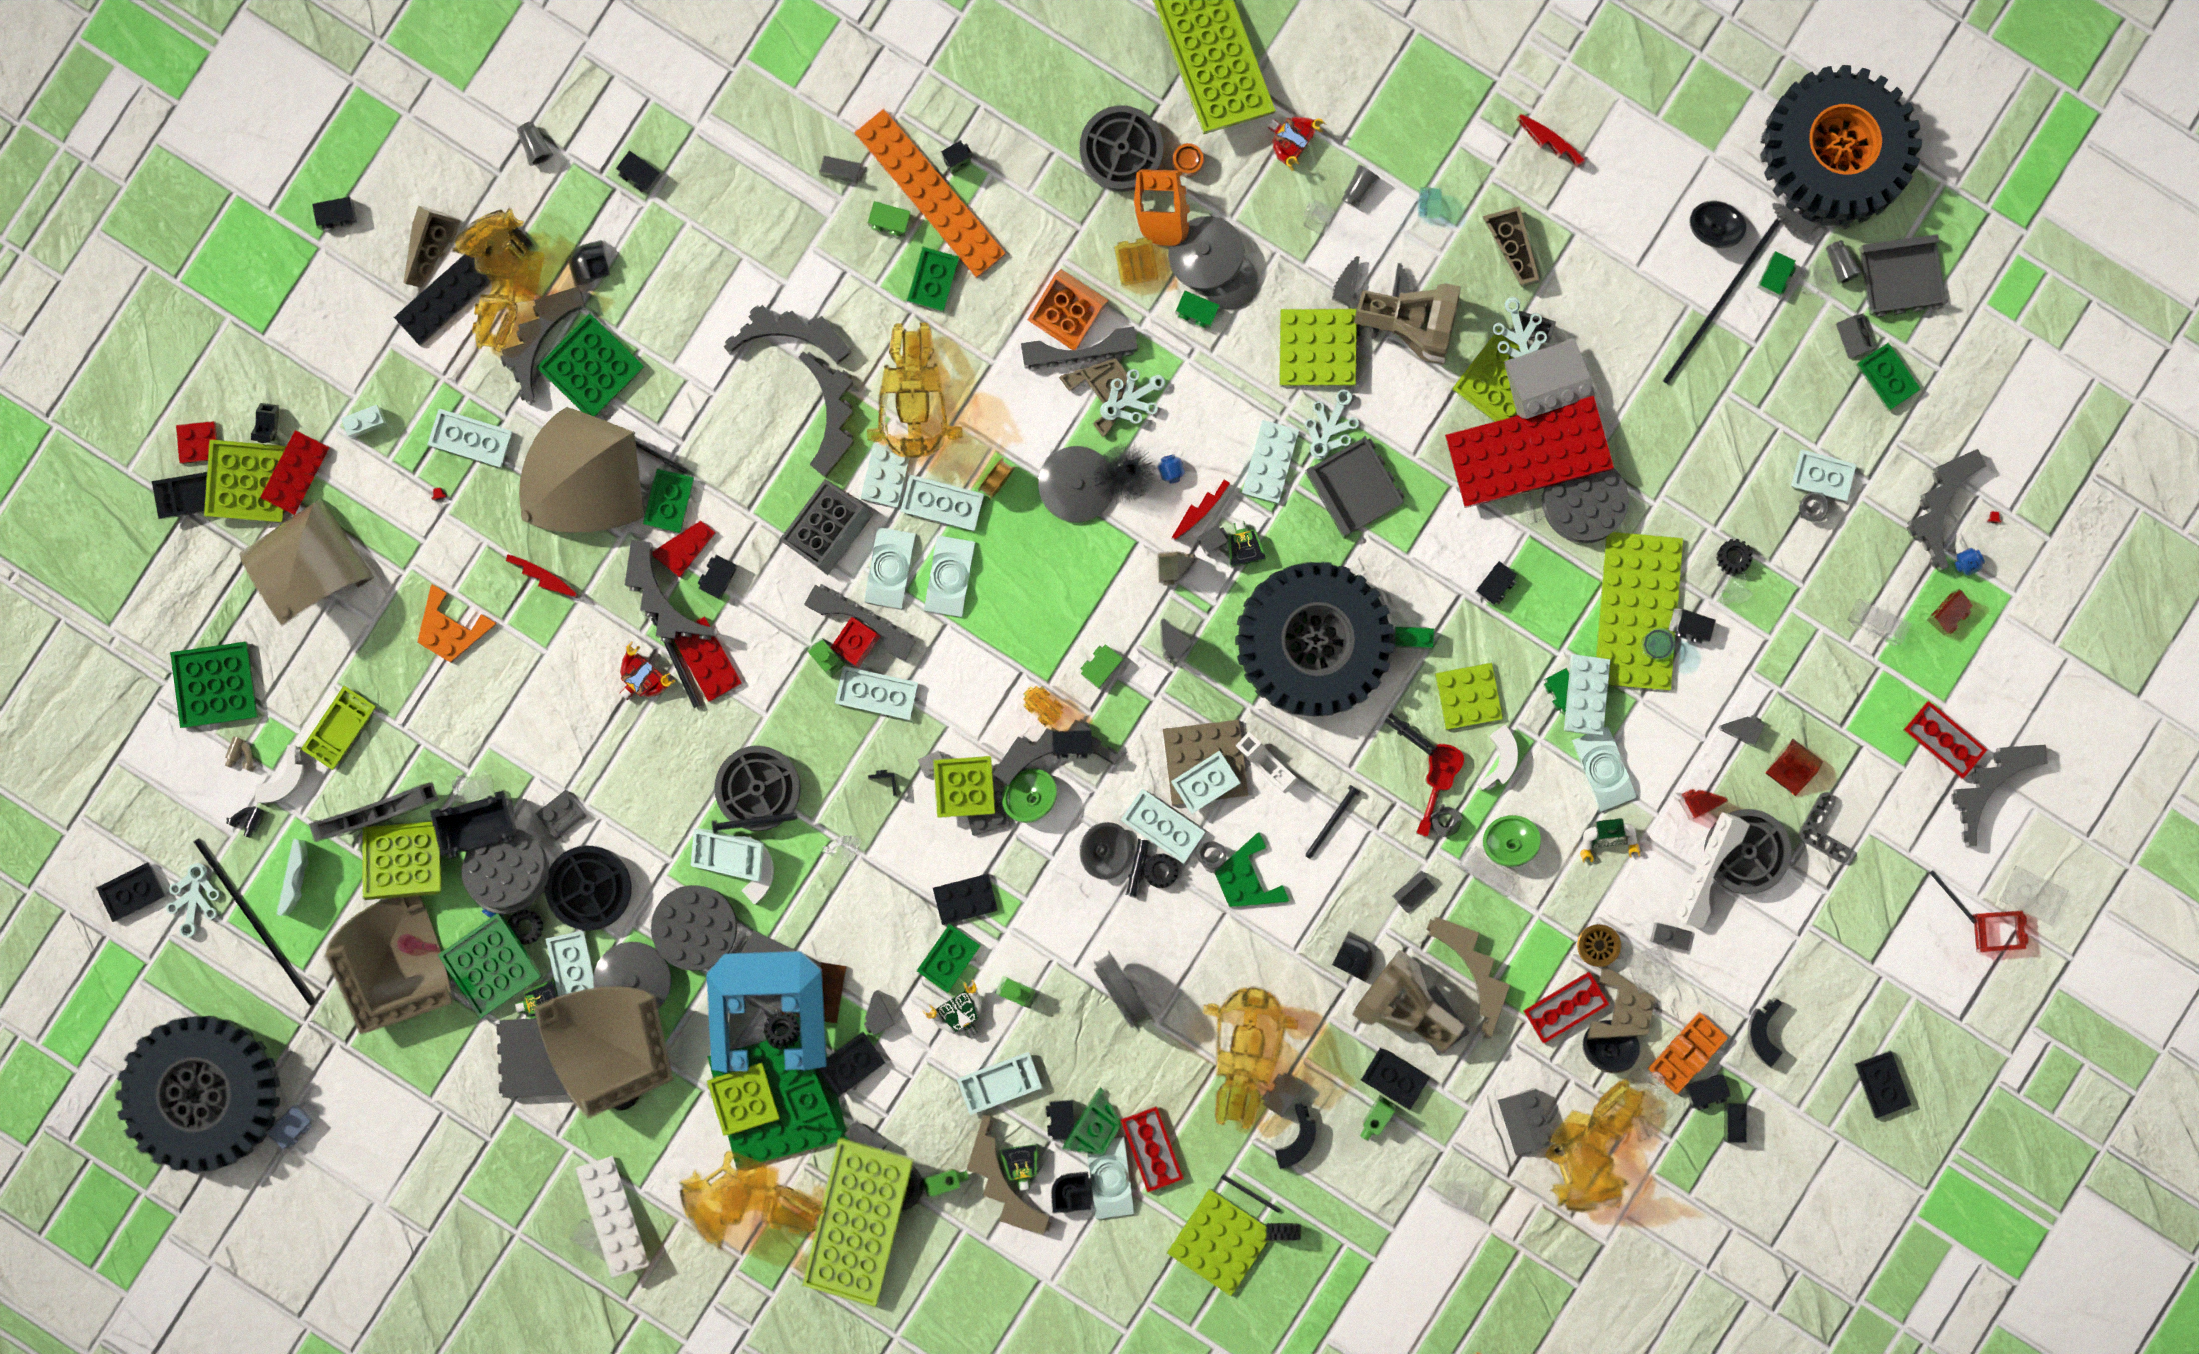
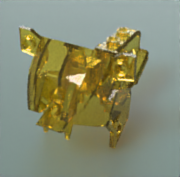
M508 207L506 213L502 209L496 210L470 223L457 235L454 241L456 247L452 248L453 253L475 257L476 271L487 275L491 282L492 288L490 293L481 294L479 303H475L474 315H478L477 322H473L472 333L476 334L477 348L482 349L483 346L494 347L493 350L501 352L502 348H505L517 319V303L534 300L545 259L543 252L529 251L513 233L512 230L523 226L524 221L518 220L514 216L511 207ZM512 239L525 252L524 255L510 242ZM492 246L491 254H486V247ZM528 267H534L536 270H530ZM507 307L509 312H506L495 336L490 331L497 312Z
M896 323L892 328L889 354L896 363V368L884 365L878 400V428L867 429L868 440L880 442L884 439L886 448L898 457L918 458L923 455L931 456L943 446L945 436L950 440L963 438L962 427L948 426L944 396L937 363H933V367H928V361L934 353L932 332L928 323H920L917 331H907L903 328V323ZM902 342H903V356L900 355L901 343H902ZM929 392H937L942 417L941 433L933 438H924L921 432V423L928 422ZM888 393H895L896 411L901 423L908 424V439L905 436H902V439H897L888 434V424H885Z
M1256 987L1241 988L1231 992L1225 998L1221 1008L1214 1003L1204 1004L1203 1014L1217 1017L1216 1076L1226 1077L1225 1082L1216 1091L1215 1119L1216 1123L1220 1125H1225L1227 1120H1235L1242 1123L1241 1128H1251L1262 1100L1260 1098V1091L1257 1088V1082L1269 1085L1282 1051L1286 1028L1298 1030V1020L1284 1015L1279 999L1271 992ZM1232 1010L1244 1011L1243 1026H1235L1230 1050H1221V1027L1224 1013ZM1258 1014L1268 1015L1277 1022L1276 1031H1278L1271 1058L1263 1057L1265 1036L1262 1029L1256 1028ZM1248 1093H1250L1251 1097L1246 1109Z
M1627 1079L1619 1080L1598 1099L1599 1102L1594 1106L1591 1115L1572 1110L1551 1136L1550 1143L1553 1145L1547 1150L1545 1156L1548 1160L1558 1164L1565 1183L1553 1184L1552 1187L1554 1188H1551V1191L1557 1196L1558 1209L1565 1204L1567 1211L1590 1213L1615 1208V1206L1619 1208L1621 1206L1624 1188L1628 1187L1629 1182L1612 1173L1615 1162L1607 1154L1606 1144L1611 1138L1621 1141L1625 1133L1629 1135L1634 1126L1631 1122L1634 1117L1639 1118L1644 1109L1641 1105L1645 1094L1642 1090L1638 1092L1629 1087L1630 1082ZM1624 1099L1625 1104L1614 1115L1605 1116L1616 1104ZM1555 1146L1562 1149L1564 1155H1556L1554 1152ZM1565 1162L1571 1175L1570 1182L1563 1166Z
M726 1151L722 1166L704 1179L701 1178L700 1172L697 1173L694 1170L690 1178L680 1180L678 1183L682 1186L679 1194L688 1222L702 1240L708 1244L714 1243L718 1250L722 1249L727 1226L739 1225L743 1221L745 1213L751 1210L761 1211V1221L771 1224L770 1228L781 1230L782 1227L789 1228L788 1232L800 1234V1231H815L816 1215L820 1216L823 1211L819 1204L789 1186L784 1187L777 1184L776 1170L767 1168L765 1163L732 1151ZM734 1158L741 1159L738 1161L737 1169L731 1167V1161ZM722 1171L726 1172L723 1176L718 1178L713 1183L710 1184L708 1182L715 1176L720 1174ZM779 1198L787 1199L792 1204L803 1209V1211L798 1215L783 1208Z

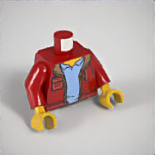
M1307 117L1287 118L1282 125L1273 119L1268 129L1276 134L1272 143L1277 159L1287 165L1291 171H1294L1292 165L1295 163L1300 165L1297 159L1315 135L1316 131L1314 129L1322 133L1323 130L1319 126L1321 124L1326 125V123L1321 118L1315 120Z
M631 641L626 646V653L621 663V680L627 685L620 691V694L627 701L634 693H637L640 697L647 698L660 695L669 685L675 683V679L669 681L668 675L670 673L663 676L639 653L636 654L640 646L638 645L636 649H633V641Z

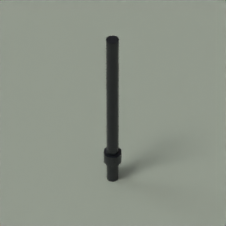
M656 615V618H651L653 625L656 627L659 615ZM664 642L693 708L701 706L673 644Z

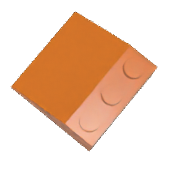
M1060 269L1053 276L1027 320L1071 350H1076L1102 312L1108 299Z

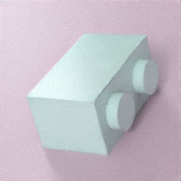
M378 405L341 418L347 436L351 439L387 425L381 407Z

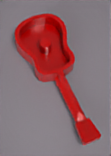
M1437 744L1436 751L1431 749L1434 752L1433 755H1428L1429 771L1425 782L1428 786L1432 787L1423 820L1420 821L1416 831L1417 834L1425 837L1429 835L1431 815L1433 814L1440 790L1447 791L1452 787L1454 776L1461 770L1464 764L1463 753L1452 745Z

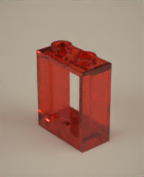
M2023 910L1973 914L1976 952L2026 949L2029 939L2028 934L2025 933L2024 926L2027 925L2026 914H2023ZM2014 916L2017 944L1987 946L1985 918Z

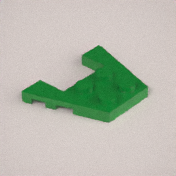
M1260 832L1256 833L1227 859L1219 870L1214 872L1229 907L1289 901L1283 885L1265 893L1263 892L1249 860V855L1266 848Z

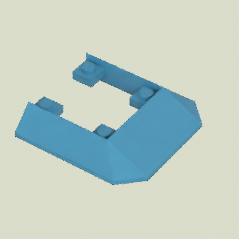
M802 951L724 954L706 974L712 1070L722 1072L749 1070L748 1050L730 1051L728 1013H745V995L781 994L782 1012L800 1011L802 1049L784 1050L785 1070H808L826 1067L821 969Z

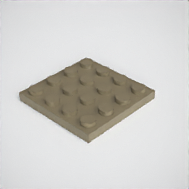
M1239 720L1163 729L1172 805L1185 803L1171 781L1218 751L1222 753L1240 784L1215 800L1248 796L1244 756L1236 747L1241 741Z

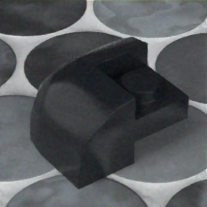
M602 240L583 244L571 253L569 268L574 286L611 276Z
M1348 931L1332 965L1366 982L1376 961V951L1369 941Z
M1088 1171L1063 1174L1055 1180L1051 1190L1052 1213L1091 1210Z

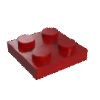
M210 421L176 425L179 463L208 461L210 440H217L216 423Z
M851 617L830 648L859 668L881 636Z

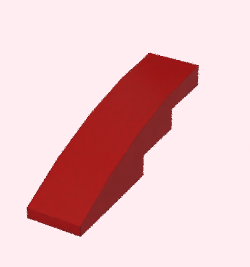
M1523 114L1517 117L1518 123L1540 149L1547 144L1558 158L1565 154L1576 168L1584 162L1585 159L1557 133Z
M1223 479L1215 495L1207 492L1198 508L1191 504L1171 539L1175 541L1198 524L1218 503L1229 487L1230 482Z
M507 554L506 562L523 567V575L540 580L538 587L571 597H578V594L545 569L527 560Z

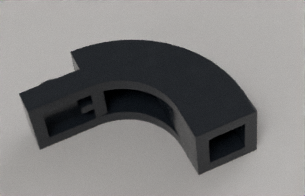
M1777 998L1768 999L1762 1007L1764 1008L1763 1012L1759 1008H1755L1750 1017L1747 1030L1748 1041L1753 1053L1762 1063L1770 1068L1783 1054L1781 1050L1770 1042L1767 1035L1768 1022L1782 1005V1002Z
M1302 1102L1294 1104L1299 1121V1134L1296 1140L1288 1146L1274 1149L1279 1169L1287 1168L1300 1162L1309 1153L1314 1144L1316 1123L1314 1119L1307 1121L1306 1117H1310L1307 1105L1303 1106Z

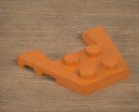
M432 584L417 643L451 663L497 623L481 614L472 629L468 630L438 611L448 593Z

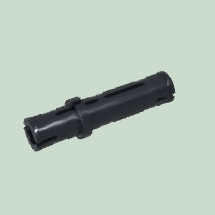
M1393 713L1388 715L1394 722L1386 718L1384 723L1395 729L1398 735L1406 737L1429 756L1433 755L1434 752L1428 749V747L1436 751V745L1412 729L1409 723L1401 721Z
M1138 838L1131 874H1128L1129 882L1125 895L1138 897L1140 882L1143 881L1142 873L1150 843L1148 840Z

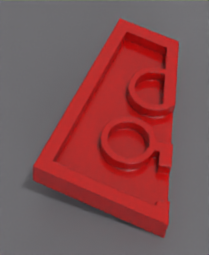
M700 520L655 549L652 556L678 577H681L716 532Z

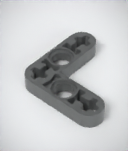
M1824 792L1817 797L1799 829L1798 837L1805 844L1835 861L1844 862L1850 857L1849 848L1820 831L1836 802L1832 793ZM1827 796H1829V801L1831 802V804H1826L1823 808L1824 810H1827V812L1825 813L1823 810L1817 809V805L1819 807H1822L1824 803L1822 797L1826 798ZM1815 812H1819L1822 815V820L1819 823H1815L1812 820V814ZM1810 829V834L1814 837H1817V834L1820 835L1816 839L1815 845L1812 843L1814 839L1810 837L1807 839L1804 838L1805 834H1803V831H1808ZM1823 838L1829 841L1827 849H1822L1819 846V842ZM1834 843L1836 844L1835 849H1844L1845 857L1838 858L1839 854L1835 851H1832L1831 854L1829 853Z

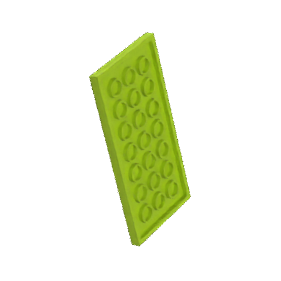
M1152 0L1203 135L1275 114V107L1233 0Z
M1612 532L1605 538L1596 658L1610 659L1608 685L1671 691L1675 633L1668 630L1674 608L1678 609L1683 538ZM1655 630L1664 631L1672 640L1671 652L1661 659L1650 657L1644 649L1645 637ZM1660 632L1651 634L1646 640L1647 651L1655 657L1664 656L1670 649L1669 638Z
M838 1139L802 1286L873 1307L877 1306L914 1161L913 1158L847 1139Z

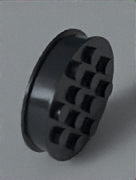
M590 845L578 846L561 854L551 865L548 881L545 886L546 900L552 913L565 925L578 930H598L614 923L625 912L632 892L631 877L623 861L607 849Z

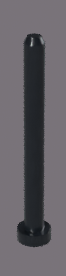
M1349 785L1347 788L1349 792L1306 852L1305 856L1311 859L1355 795H1360L1361 792L1358 789Z
M797 813L717 823V820L712 821L713 834H719V830L793 821L797 819Z

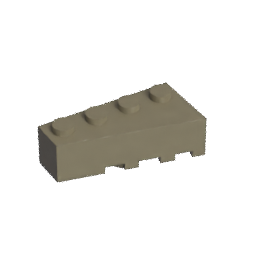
M1520 206L1483 216L1485 224L1521 288L1540 283Z

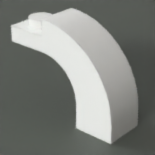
M1506 725L1501 726L1488 737L1498 750L1499 763L1490 775L1477 784L1481 791L1485 788L1488 791L1496 785L1495 780H1498L1503 785L1515 770L1518 749L1515 738Z
M1250 732L1236 745L1240 752L1283 793L1286 794L1298 781Z
M287 745V767L284 775L279 780L273 783L255 784V803L278 802L296 791L303 780L306 765L298 764V761H301L299 746Z
M765 846L763 847L761 881L752 880L741 890L754 905L767 894L774 877L773 860Z

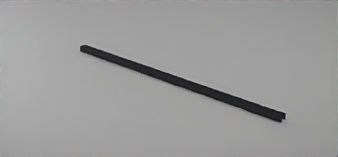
M1776 218L1665 376L1663 379L1664 383L1668 384L1780 224L1781 221Z
M198 838L193 841L308 1005H313L315 1003L313 998L201 840Z

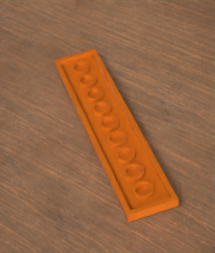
M884 108L854 132L949 247L959 256L960 260L976 279L1006 254Z

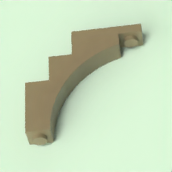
M1434 917L1433 920H1429L1427 925L1428 935L1449 946L1466 964L1476 986L1479 1015L1488 1018L1487 1021L1483 1022L1480 1031L1483 1032V1037L1491 1039L1510 984L1489 977L1495 958L1473 951L1480 932Z
M983 1114L966 1170L988 1177L983 1196L1005 1203L1000 1222L1044 1235L1045 1231L1049 1232L1052 1222L1048 1220L1049 1215L1025 1203L1007 1183L998 1163L995 1137L986 1135V1131H991L994 1121L990 1120V1115Z

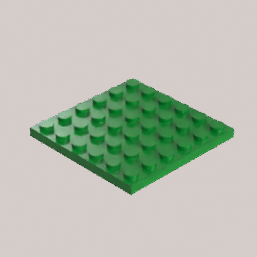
M801 1032L798 1042L793 1041L795 1044L793 1047L789 1044V1049H802ZM763 1041L733 1049L748 1050L749 1067L763 1063L779 1115L777 1120L728 1135L736 1169L836 1143L839 1138L849 1139L845 1136L847 1129L839 1099L818 1068H814L837 1128L794 1125L780 1089L798 1069L785 1070L784 1046L782 1050H779L778 1046L775 1049L772 1045H769L768 1041ZM707 1056L713 1078L735 1072L712 1070L711 1056Z

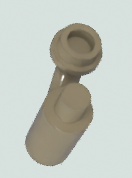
M233 736L225 756L227 758L225 766L232 768L234 762H238L243 751L246 763H242V768L253 772L256 766H253L250 746L246 743V740Z

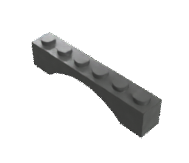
M1134 326L1115 329L1100 343L1081 350L1057 349L1040 340L1021 343L1024 368H1028V370H1037L1043 365H1047V368L1059 366L1058 363L1066 362V365L1077 364V360L1085 359V362L1096 361L1097 357L1103 356L1104 359H1112L1117 354L1132 356L1138 350Z
M814 585L804 603L806 607L820 615L844 614L864 621L881 636L880 638L884 642L889 654L904 662L906 661L916 643L913 640V635L906 631L902 634L896 630L897 626L888 621L886 624L879 621L881 617L872 612L870 614L863 612L864 608L855 602L853 605L847 603V598L837 593L836 596L831 594V589L825 585Z

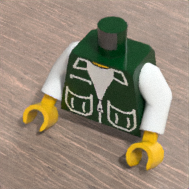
M1623 818L1596 821L1591 828L1584 832L1583 850L1580 852L1583 863H1585L1587 857H1589L1590 862H1593L1592 848L1629 844V857L1632 858L1631 853L1637 852L1639 857L1640 848L1636 844L1635 828L1628 823H1624Z
M972 980L973 985L970 987L964 983L965 991L936 1009L929 1005L932 1009L931 1012L926 1013L923 1010V1013L937 1027L945 1031H954L956 1033L963 1029L968 1038L977 1034L978 1031L972 1022L979 1019L978 1015L981 1013L982 999L975 981Z

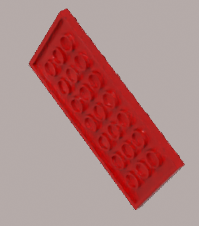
M1594 396L1579 399L1575 403L1528 419L1518 415L1445 435L1464 508L1614 469Z

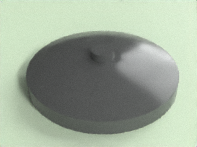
M1202 216L1188 221L1189 232L1187 238L1178 245L1169 246L1168 259L1174 275L1182 284L1194 290L1210 291L1225 286L1238 274L1244 261L1245 250L1240 234L1231 223L1219 217Z
M1070 446L1055 452L1046 460L1039 475L1038 487L1041 500L1050 513L1067 522L1082 523L1098 517L1106 510L1111 502L1108 497L1112 495L1110 493L1106 494L1107 492L1105 491L1110 487L1106 486L1111 482L1104 485L1105 483L1099 484L1102 482L1099 480L1103 476L1097 472L1106 473V471L1101 472L1097 469L1102 467V470H1104L1105 468L1100 463V460L1104 461V457L1101 454L1087 447Z
M625 942L610 948L600 958L594 971L593 985L594 988L628 987L645 991L655 997L657 1009H659L668 997L671 987V973L666 960L655 948L640 942Z

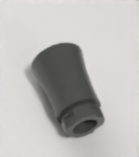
M526 122L517 128L529 166L539 165L553 156L552 151L546 145L534 122Z
M1357 165L1354 176L1344 193L1346 194H1344L1342 200L1358 209L1360 203H1363L1373 186L1381 178L1369 169Z
M1843 240L1836 241L1826 247L1838 284L1848 282L1862 274Z
M858 1121L853 1123L845 1133V1136L850 1141L884 1150L889 1144Z

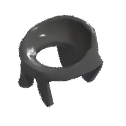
M1810 493L1805 495L1802 501H1799L1798 510L1801 513V518L1810 522H1820L1826 519L1829 504L1823 493ZM1811 500L1818 501L1821 506L1820 512L1814 516L1809 515L1805 509L1807 502Z
M1442 804L1431 815L1433 817L1432 825L1435 831L1442 837L1452 836L1460 829L1463 817L1454 808L1444 807L1445 804ZM1450 813L1453 816L1454 822L1450 827L1440 826L1438 819L1441 814Z
M1215 841L1204 843L1195 853L1198 861L1209 873L1219 870L1226 861L1224 845ZM1213 847L1220 852V858L1217 862L1210 863L1205 859L1204 854L1208 848Z

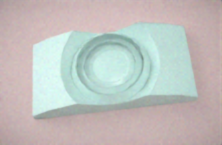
M878 527L867 581L865 603L902 609L916 534Z
M937 535L924 611L962 617L975 542Z
M1608 726L1604 728L1602 736L1587 734L1572 740L1600 812L1636 798L1630 777L1624 767Z
M696 828L693 831L691 866L759 882L761 881L764 843L749 837L732 836L719 831V834H713V830Z
M293 839L277 915L289 916L302 896L300 889L305 869L309 865L308 851L304 840Z
M1029 1052L957 1078L970 1115L1042 1088Z
M1124 1137L1114 1138L1103 1156L1087 1154L1096 1219L1134 1214Z

